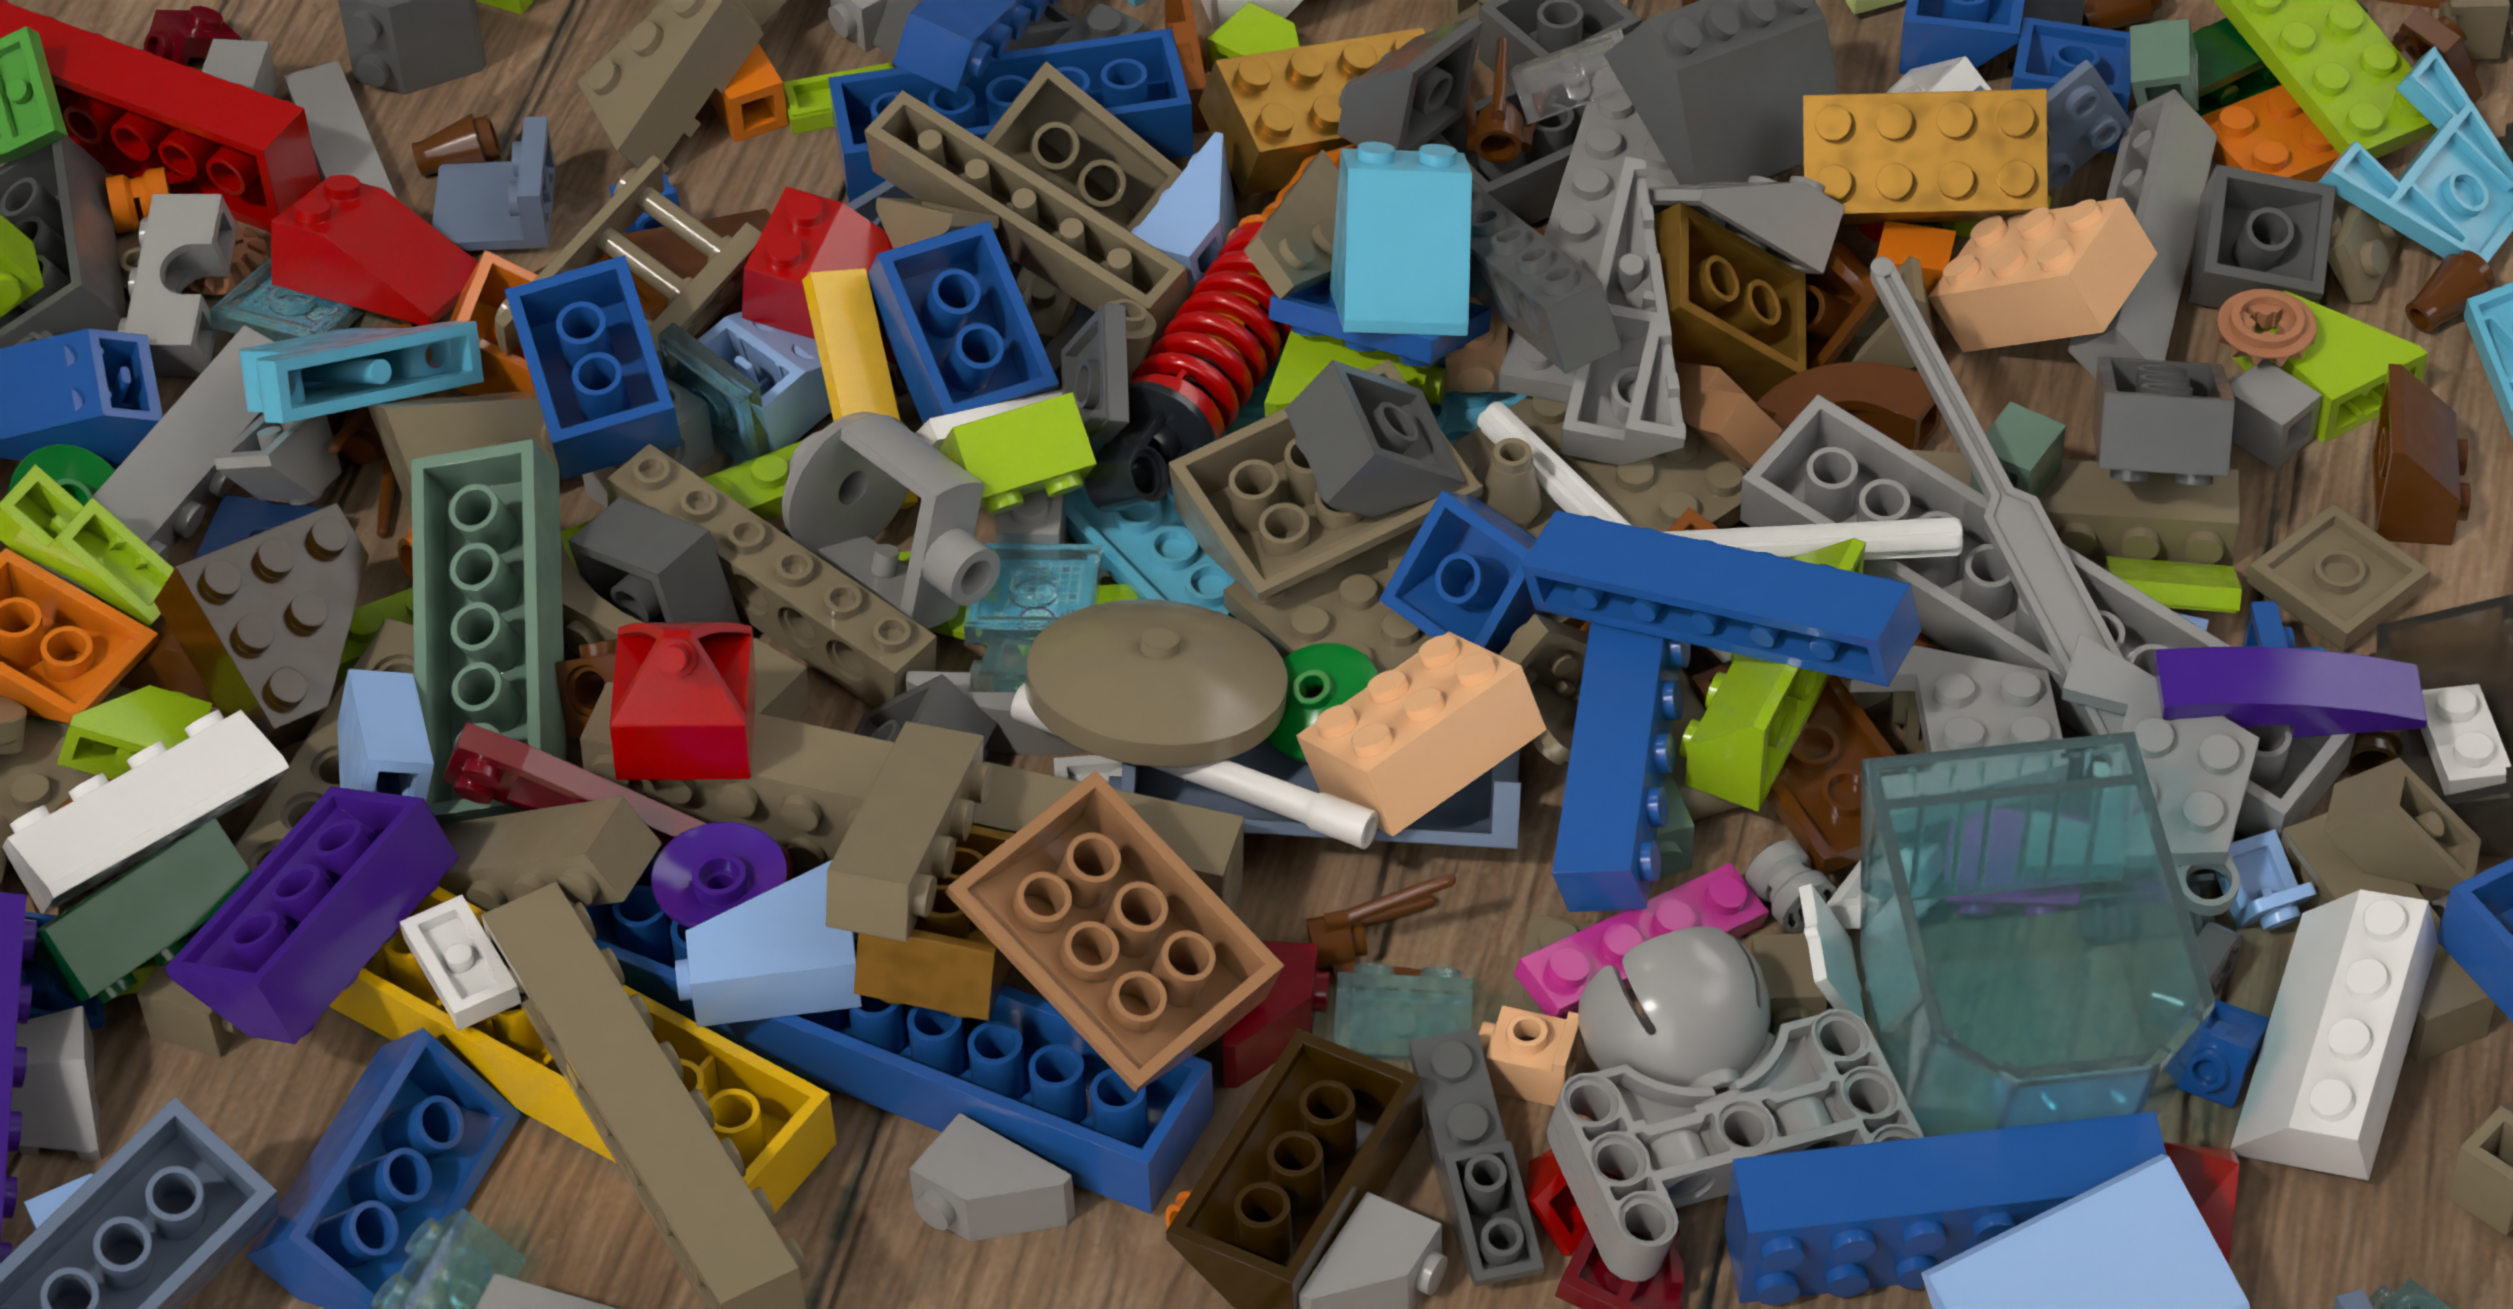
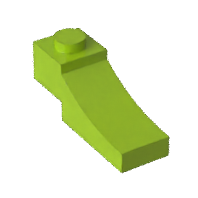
M35 464L0 502V540L13 552L71 579L98 596L114 609L146 627H149L161 614L154 600L174 568L93 497L83 506Z

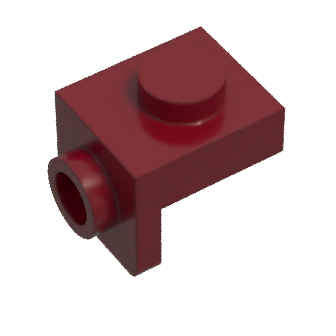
M193 6L190 10L156 9L149 33L144 41L143 50L187 66L189 57H207L213 39L242 40V38L223 21L224 18L220 13L211 8Z

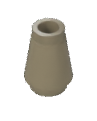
M1507 438L1499 441L1494 447L1493 456L1483 485V495L1480 496L1479 500L1522 529L1529 526L1540 512L1542 496L1533 463L1531 447L1521 439Z

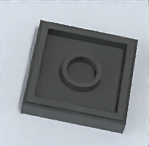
M1104 303L1061 350L1062 395L1073 392L1094 457L1097 456L1104 444L1110 443L1129 423L1125 305Z

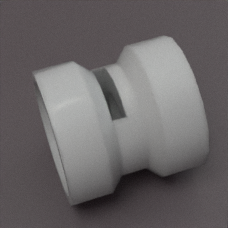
M1793 840L1779 841L1767 847L1757 855L1746 873V883L1761 901L1772 904V915L1786 932L1794 934L1804 932L1805 928L1799 887L1812 883L1826 904L1837 891L1823 872L1811 870L1810 857Z

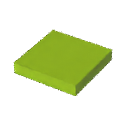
M2106 556L2105 570L2167 608L2227 613L2240 611L2242 587L2234 566Z

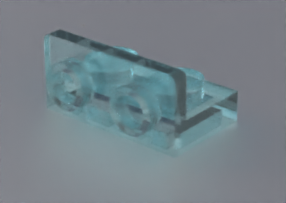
M1377 963L1354 965L1353 973L1338 972L1334 1043L1377 1060L1410 1061L1408 1051L1411 1040L1472 1029L1475 1000L1474 979L1461 978L1462 972L1458 969L1438 966L1422 968L1421 976L1394 975V968L1392 966Z
M464 1208L438 1221L429 1218L416 1229L408 1240L405 1252L410 1257L400 1273L393 1274L384 1282L375 1294L371 1306L375 1309H475L494 1273L515 1279L526 1258Z

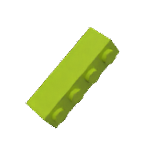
M1851 538L1790 559L1818 565L1826 564L1837 569L1863 574L1866 542ZM1731 653V662L1733 663L1727 674L1720 671L1717 672L1710 684L1705 701V708L1707 710L1701 721L1693 718L1686 727L1681 740L1679 755L1687 758L1685 786L1759 812L1771 789V785L1783 767L1793 744H1795L1831 674Z

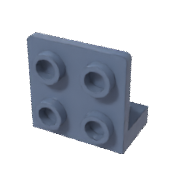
M2088 60L2080 63L2047 91L2048 194L2056 187L2065 184L2073 176L2074 172L2097 153L2114 144L2119 136L2132 124L2130 118L2096 68ZM1980 85L1974 91H1981L1985 89Z
M524 117L522 141H513L512 161L440 165L432 227L464 251L549 248L556 164L548 117Z

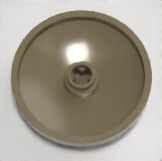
M1131 599L1095 604L1078 609L1055 620L1032 643L1028 652L1025 678L1026 696L1034 714L1050 731L1061 739L1082 750L1107 759L1154 767H1183L1213 763L1237 756L1257 746L1272 734L1282 720L1288 684L1287 669L1280 654L1265 637L1250 626L1233 617L1205 607L1158 599Z

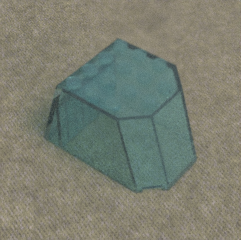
M2134 731L1862 759L1860 970L1879 1048L1924 1137L2138 1114L2155 1111L2158 1117L2171 1102L2213 1012L2215 997Z

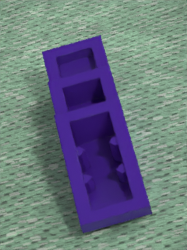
M2224 646L2155 649L2154 669L2161 715L2164 720L2225 716L2228 720L2242 728L2290 724L2292 738L2426 728L2427 726L2426 710L2416 664L2359 654L2297 648Z

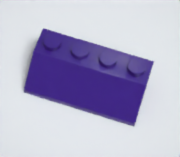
M331 786L166 966L165 971L170 979L247 1036L296 1044L300 1038L313 1030L318 1018L336 997L356 981L359 971L381 946L398 933L400 921L406 919L425 897L437 889L440 879L459 857L424 798Z

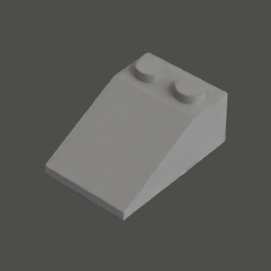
M1750 176L1748 182H1713L1648 187L1650 204L1653 206L1654 215L1682 202L1802 273H1824L1845 209L1844 205L1824 194L1825 186L1803 176H1791L1789 182H1776L1761 176Z

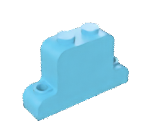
M476 321L441 322L411 328L340 329L246 347L239 350L247 411L262 412L266 423H288L484 382ZM428 347L432 351V360L429 365L425 357Z

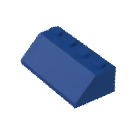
M420 1028L381 1046L279 1203L278 1215L261 1231L246 1257L298 1300L325 1309H403L522 1113L424 1028Z

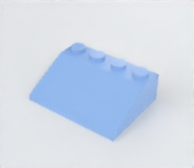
M2160 1154L1921 1273L1932 1309H2251L2244 1292L2169 1156Z

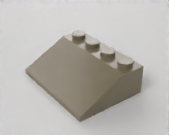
M1390 359L1365 370L1407 384ZM1285 408L1168 463L1175 510L1203 551L1258 601L1268 598L1423 524L1438 497L1372 518L1345 509L1337 510L1323 501L1316 490V479L1305 455L1296 445V434ZM1443 434L1465 482L1453 493L1473 498L1483 495L1481 484Z

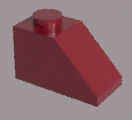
M1260 940L1285 966L1267 998L1223 1035L1224 1087L1238 1088L1275 1064L1297 1029L1313 1034L1316 1012H1328L1331 975L1330 972L1319 971L1318 944Z

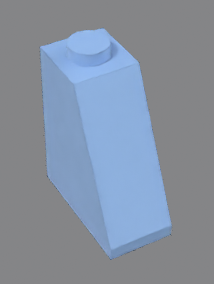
M348 669L337 721L340 787L424 798L426 802L434 761L413 673Z
M832 860L685 931L688 959L675 960L679 1000H693L697 1027L862 1007L861 995L854 994L856 970L854 932L826 927L827 869Z

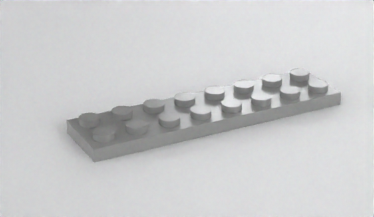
M1612 44L1605 45L1544 234V238L1595 278L1602 256L1625 156L1646 160L1648 187L1680 185L1604 56L1606 52L1615 46ZM1513 330L1499 373V390L1568 403L1576 369L1565 374Z

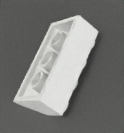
M216 710L185 728L189 736L187 740L168 750L162 741H159L130 757L127 762L132 770L109 782L104 773H101L76 786L68 792L73 802L50 814L46 806L42 805L19 817L10 824L15 834L6 839L2 848L40 913L46 914L145 859L184 832L211 819H217L273 788L289 769L285 758L242 710L225 719L220 710Z
M2360 889L2302 913L2230 1149H2234L2236 1156L2369 1181L2438 945L2429 900Z

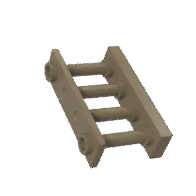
M652 155L639 169L632 168L622 176L615 187L614 196L533 281L595 264L605 253L612 258L625 255L630 271L669 299L668 307L655 321L652 319L646 320L663 374H665L682 356L677 326L697 340L743 290L744 266L762 232L746 222L733 237L729 235L723 238L661 194L664 191L663 165L659 158ZM646 212L707 256V265L694 279L691 277L682 279L624 237L623 234ZM506 298L496 313L495 328L498 349L508 356L520 342Z

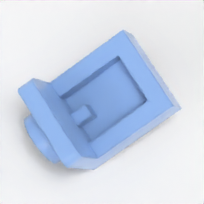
M2273 829L2231 843L2229 855L2240 876L2237 899L2229 909L2236 928L2239 929L2260 922L2263 931H2269L2300 919L2299 907L2317 894L2312 882L2302 885L2297 884L2276 830ZM2214 870L2222 893L2225 895L2230 889L2229 882L2223 874Z

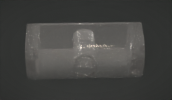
M1621 28L1509 67L1528 124L1625 91L1604 56L1606 52L1624 38Z

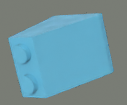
M1363 142L1358 145L1357 149L1341 148L1330 291L1343 332L1468 335L1472 171L1464 153H1457L1455 148L1443 144L1422 145L1419 151L1395 150L1394 146L1383 142Z

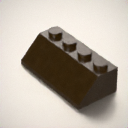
M1297 1029L1166 1231L1167 1241L1232 1307L1237 1309H1299V1292L1366 1192L1381 1196L1423 1128L1421 1076Z

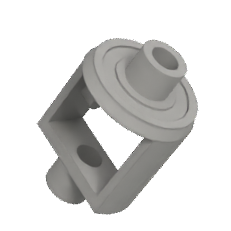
M873 412L853 413L834 421L822 431L809 435L794 451L790 460L789 476L782 499L783 520L793 540L924 628H932L954 618L958 614L959 605L969 606L983 599L995 585L1000 573L1001 563L998 554L974 537L984 483L914 434L897 418ZM909 490H911L922 499L909 564L907 566L898 559L900 551L897 547L890 544H877L873 539L892 521L905 501Z

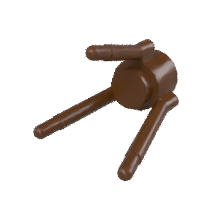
M1503 36L1498 38L1496 45L1493 101L1488 103L1477 116L1468 88L1463 111V118L1467 129V149L1476 151L1482 159L1492 163L1510 162L1517 158L1521 151L1529 152L1532 150L1533 133L1554 88L1552 80L1547 79L1543 82L1523 124L1524 119L1516 106L1506 101L1509 42Z
M365 406L351 410L344 426L328 445V451L333 455L337 454L339 462H341L344 456L358 464H370L374 460L384 459L377 517V535L380 538H386L389 535L396 477L369 408Z
M1445 874L1346 910L1324 913V916L1306 919L1309 942L1318 944L1319 971L1332 968L1335 983L1354 979L1435 983L1438 980V974L1433 970L1356 964L1355 957L1368 955L1364 928L1433 907L1436 904V898L1432 894L1452 887L1456 883V877L1453 874Z

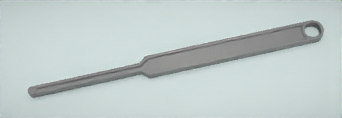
M1887 257L1875 258L1870 267V281L1988 501L1983 518V529L2064 682L2079 633L2124 658L2038 497L2016 489L2011 484L1893 261ZM2076 703L2110 767L2125 715ZM2229 853L2226 864L2162 866L2181 903L2193 913L2203 916L2219 915L2230 909L2237 899L2240 876ZM2212 869L2226 877L2230 889L2222 897L2204 899L2198 897L2189 889L2186 879L2197 870Z

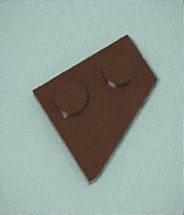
M2418 7L2402 23L2399 31L2392 38L2393 41L2391 43L2411 67L2435 46L2474 104L2483 93L2475 74L2478 66L2467 53L2464 42L2467 40L2466 34L2450 18L2442 15L2439 19H2436L2424 9Z

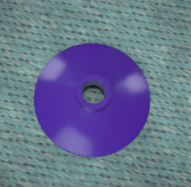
M715 822L691 828L671 840L655 860L651 874V884L654 898L661 910L675 922L692 928L787 882V865L781 848L765 832L742 823Z

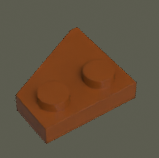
M1164 0L1165 29L1171 28L1183 70L1192 105L1193 133L1209 131V127L1198 104L1210 72L1204 73V69H1207L1206 47L1203 35H1197L1191 0Z

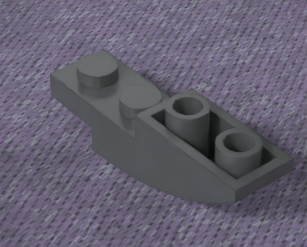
M1477 1028L1411 1040L1408 1053L1413 1073L1421 1076L1424 1133L1447 1214L1474 1287L1543 1274L1544 1264L1511 1140L1506 1141Z

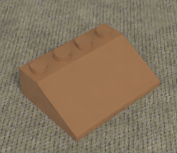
M1096 770L950 884L945 891L946 895L1135 1093L1219 1039L1267 998L1285 966Z

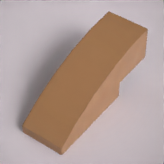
M1674 361L1679 379L1683 423H1685L1686 428L1697 434L1700 440L1729 460L1742 467L1751 469L1777 440L1782 429L1719 367Z

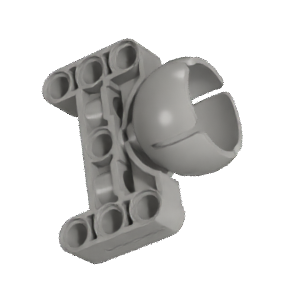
M1692 927L1675 930L1636 945L1625 953L1622 959L1623 968L1634 993L1647 1015L1640 1017L1627 993L1618 968L1607 965L1599 970L1587 983L1579 999L1578 1024L1587 1052L1599 1071L1579 1073L1566 1081L1562 1086L1546 1131L1549 1145L1603 1262L1610 1272L1621 1279L1629 1281H1645L1655 1276L1661 1268L1678 1228L1679 1221L1675 1208L1729 1194L1733 1159L1924 1137L1885 1057L1863 1018L1845 1009H1828L1819 1015L1781 1024L1776 1036L1769 1033L1768 1030L1771 1022L1770 996L1760 965L1743 943L1733 935H1729L1716 927ZM1857 1108H1861V1109L1865 1110V1111L1868 1112V1113L1862 1112V1111H1860V1110L1857 1109ZM1576 1114L1587 1116L1593 1121L1583 1120ZM1730 1139L1735 1140V1141H1739L1740 1143H1742V1144L1745 1145L1746 1147L1739 1146V1145L1735 1144L1734 1142H1732ZM1603 1173L1613 1174L1621 1181L1610 1179ZM1630 1232L1640 1233L1648 1238L1649 1241L1638 1239Z

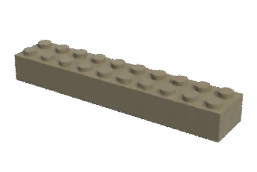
M608 681L580 737L583 769L707 824L736 822L755 827L768 834L776 843L785 847L793 857L795 871L803 874L833 860L895 743L755 713L751 779L616 780L609 727L613 682ZM983 761V763L992 765L991 785L985 803H975L972 825L1016 833L1080 782ZM1114 789L1227 907L1238 916L1242 905L1244 816Z

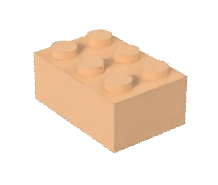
M2123 197L2097 202L2093 199H2088L2073 206L2050 210L2046 207H2040L2026 214L2008 217L1993 215L1980 221L1970 233L1971 238L1959 255L1945 266L1943 277L1930 293L1928 299L1962 352L2103 333L2158 253Z
M1447 632L1444 635L1426 641L1419 648L1418 653L1393 670L1382 672L1373 677L1365 689L1343 704L1323 711L1317 717L1314 724L1297 734L1296 737L1320 793L1325 792L1377 811L1379 813L1378 829L1391 836H1395L1547 729L1521 665L1458 635Z

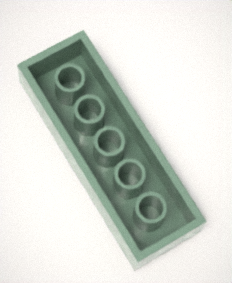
M534 439L411 459L414 679L434 761L426 803L440 827L444 823L526 811L493 799L490 804H479L469 801L453 791L454 785L441 780L450 755L466 722L525 743L567 762L566 725L555 666L556 662L564 661L559 469Z

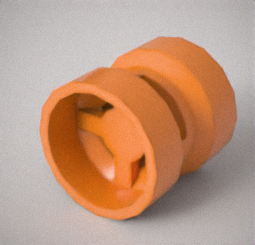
M164 167L148 169L142 177L132 179L123 174L105 178L117 234L136 231L141 220L144 217H148L153 194H171ZM139 197L140 204L137 205L135 198Z

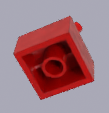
M729 622L631 623L618 627L609 726L616 780L751 779L757 683L752 626Z

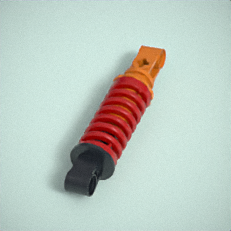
M1351 144L1326 151L1325 153L1339 170L1341 148L1357 149V145ZM1316 155L1309 156L1302 161L1299 170L1292 180L1276 196L1275 202L1266 206L1261 214L1242 218L1238 227L1229 232L1225 245L1218 254V258L1208 267L1203 278L1200 279L1191 291L1189 298L1185 300L1176 312L1175 318L1170 321L1161 333L1160 339L1149 350L1146 359L1141 362L1132 374L1131 381L1128 382L1129 423L1110 443L1104 444L1095 457L1097 464L1085 477L1087 495L1097 509L1103 512H1113L1161 500L1171 484L1168 463L1224 437V431L1229 429L1238 418L1239 409H1242L1253 395V389L1259 386L1267 375V369L1279 358L1281 348L1286 345L1291 325L1269 319L1270 296L1275 293L1243 250L1269 215L1283 201V196L1302 175L1301 172Z

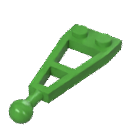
M27 26L0 38V133L2 137L0 138V164L18 160L68 136L39 32Z

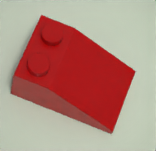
M330 175L271 220L272 285L419 325L434 324L456 306L465 284L478 263L477 260L386 190L360 183L358 178L351 175Z
M786 186L744 266L742 318L815 339L802 279L810 272L866 268L868 275L876 255L893 249L886 231L842 202ZM877 316L886 360L898 364Z

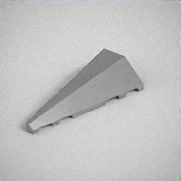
M1625 156L1596 276L1602 282L1622 348L1576 369L1561 439L1560 454L1621 466L1683 448L1686 439V425L1683 423L1679 379L1678 373L1675 370L1672 332L1660 253H1658L1653 206L1650 204L1647 166L1644 159Z
M79 1006L28 1019L27 1024H17L16 1046L27 1047V1065L23 1087L12 1088L11 1111L22 1112V1132L18 1150L21 1154L40 1155L42 1148L75 1151L81 1160H102L100 1106L95 1094L94 1039L84 1007Z

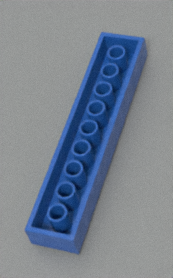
M656 852L624 902L588 906L585 909L591 918L596 932V939L593 941L599 950L609 947L613 951L621 966L625 985L696 1022L693 1000H679L675 971V960L688 959L685 931L690 928L668 917L658 906L654 898L651 874L655 860L659 855ZM854 932L855 950L857 956L858 933ZM1005 984L1002 986L988 1021L971 1017H954L946 1012L907 1004H889L877 998L861 995L862 1007L703 1026L796 1076L939 1132H943L953 1119L961 1113L1071 1174L1073 1184L1149 1214H1152L1214 1114L1211 1062L1191 1056L1135 1093L1047 1000Z

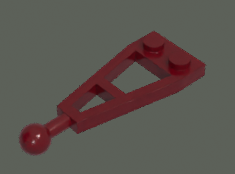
M466 722L441 779L454 785L453 791L469 801L479 804H490L493 799L526 811L624 796L662 843L657 850L658 852H661L671 840L681 833L707 824L535 747ZM778 844L786 860L787 881L793 879L795 873L794 860L790 852Z

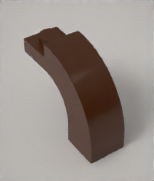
M1874 362L1835 363L1800 372L1775 385L1756 404L1782 429V434L1795 420L1796 415L1800 414L1818 394L1909 450H1922L1940 427L1941 413L1920 373L1903 367Z

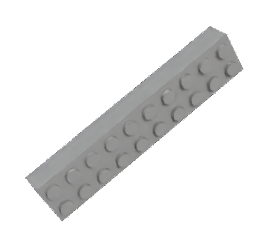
M1817 394L1742 478L1740 520L1750 527L1947 517L1960 519L1963 528V549L1961 554L1942 557L1864 560L1863 574L1889 577L1896 581L1910 583L1922 629L1920 633L1948 651L2048 671L2058 719L2096 742L2076 703L2061 700L2064 680L1983 529V518L1988 506L1986 497ZM2063 544L2125 660L2155 676V649L2231 647ZM2290 724L2244 728L2260 739L2235 830L2249 838L2275 829L2281 842L2283 828L2302 822L2346 768L2356 733L2292 738Z

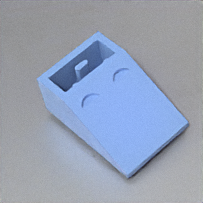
M1214 132L1202 149L1191 157L1187 167L1172 186L1161 194L1158 203L1143 222L1137 225L1131 232L1187 267L1189 295L1200 279L1203 278L1208 267L1218 258V254L1225 245L1229 232L1237 228L1239 224L1223 133Z
M738 312L724 317L697 340L758 386L762 407L714 377L768 441L770 452L794 444L831 412L815 339L743 319L742 312Z

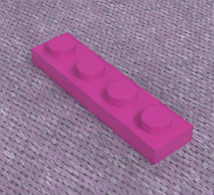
M1728 863L1649 899L1647 909L1625 910L1520 958L1514 975L1545 1015L1566 1019L1569 1011L1578 1013L1580 995L1587 983L1599 970L1607 965H1612L1619 969L1626 990L1632 988L1623 968L1622 959L1625 953L1634 946L1675 930L1692 927H1716L1737 939L1761 928L1769 911L1734 866Z

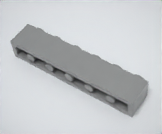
M2175 89L2129 111L2127 114L2132 124L2122 133L2106 200L2121 197L2125 199L2158 254L2103 333L2071 337L2068 352L2095 379L2098 356L2164 361L2166 358L2197 225L2200 196L2206 186L2217 134Z
M245 325L93 495L97 502L166 562L170 549L181 536L189 538L197 530L204 517L205 508L215 496L223 498L224 494L227 495L235 484L234 481L216 469L213 458L263 414L262 412L247 411L239 350L274 341ZM34 562V564L40 566L41 568L49 571L57 577L65 580L73 586L81 589L82 591L109 605L108 603L100 599L98 596H96L86 588L82 587L81 585L77 584L76 582L72 581L71 579L63 576L62 574L46 566Z

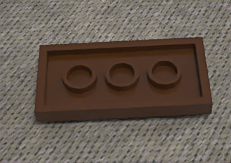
M1731 660L1691 677V686L1705 710H1707L1705 708L1706 696L1714 676L1719 671L1727 674L1733 663ZM1831 675L1766 797L1802 849L1810 857L1818 871L1827 875L1877 852L1895 846L1899 841L1911 835H1921L1937 828L1939 815L1935 814L1873 831L1865 783L1867 765L1903 763L1839 677Z

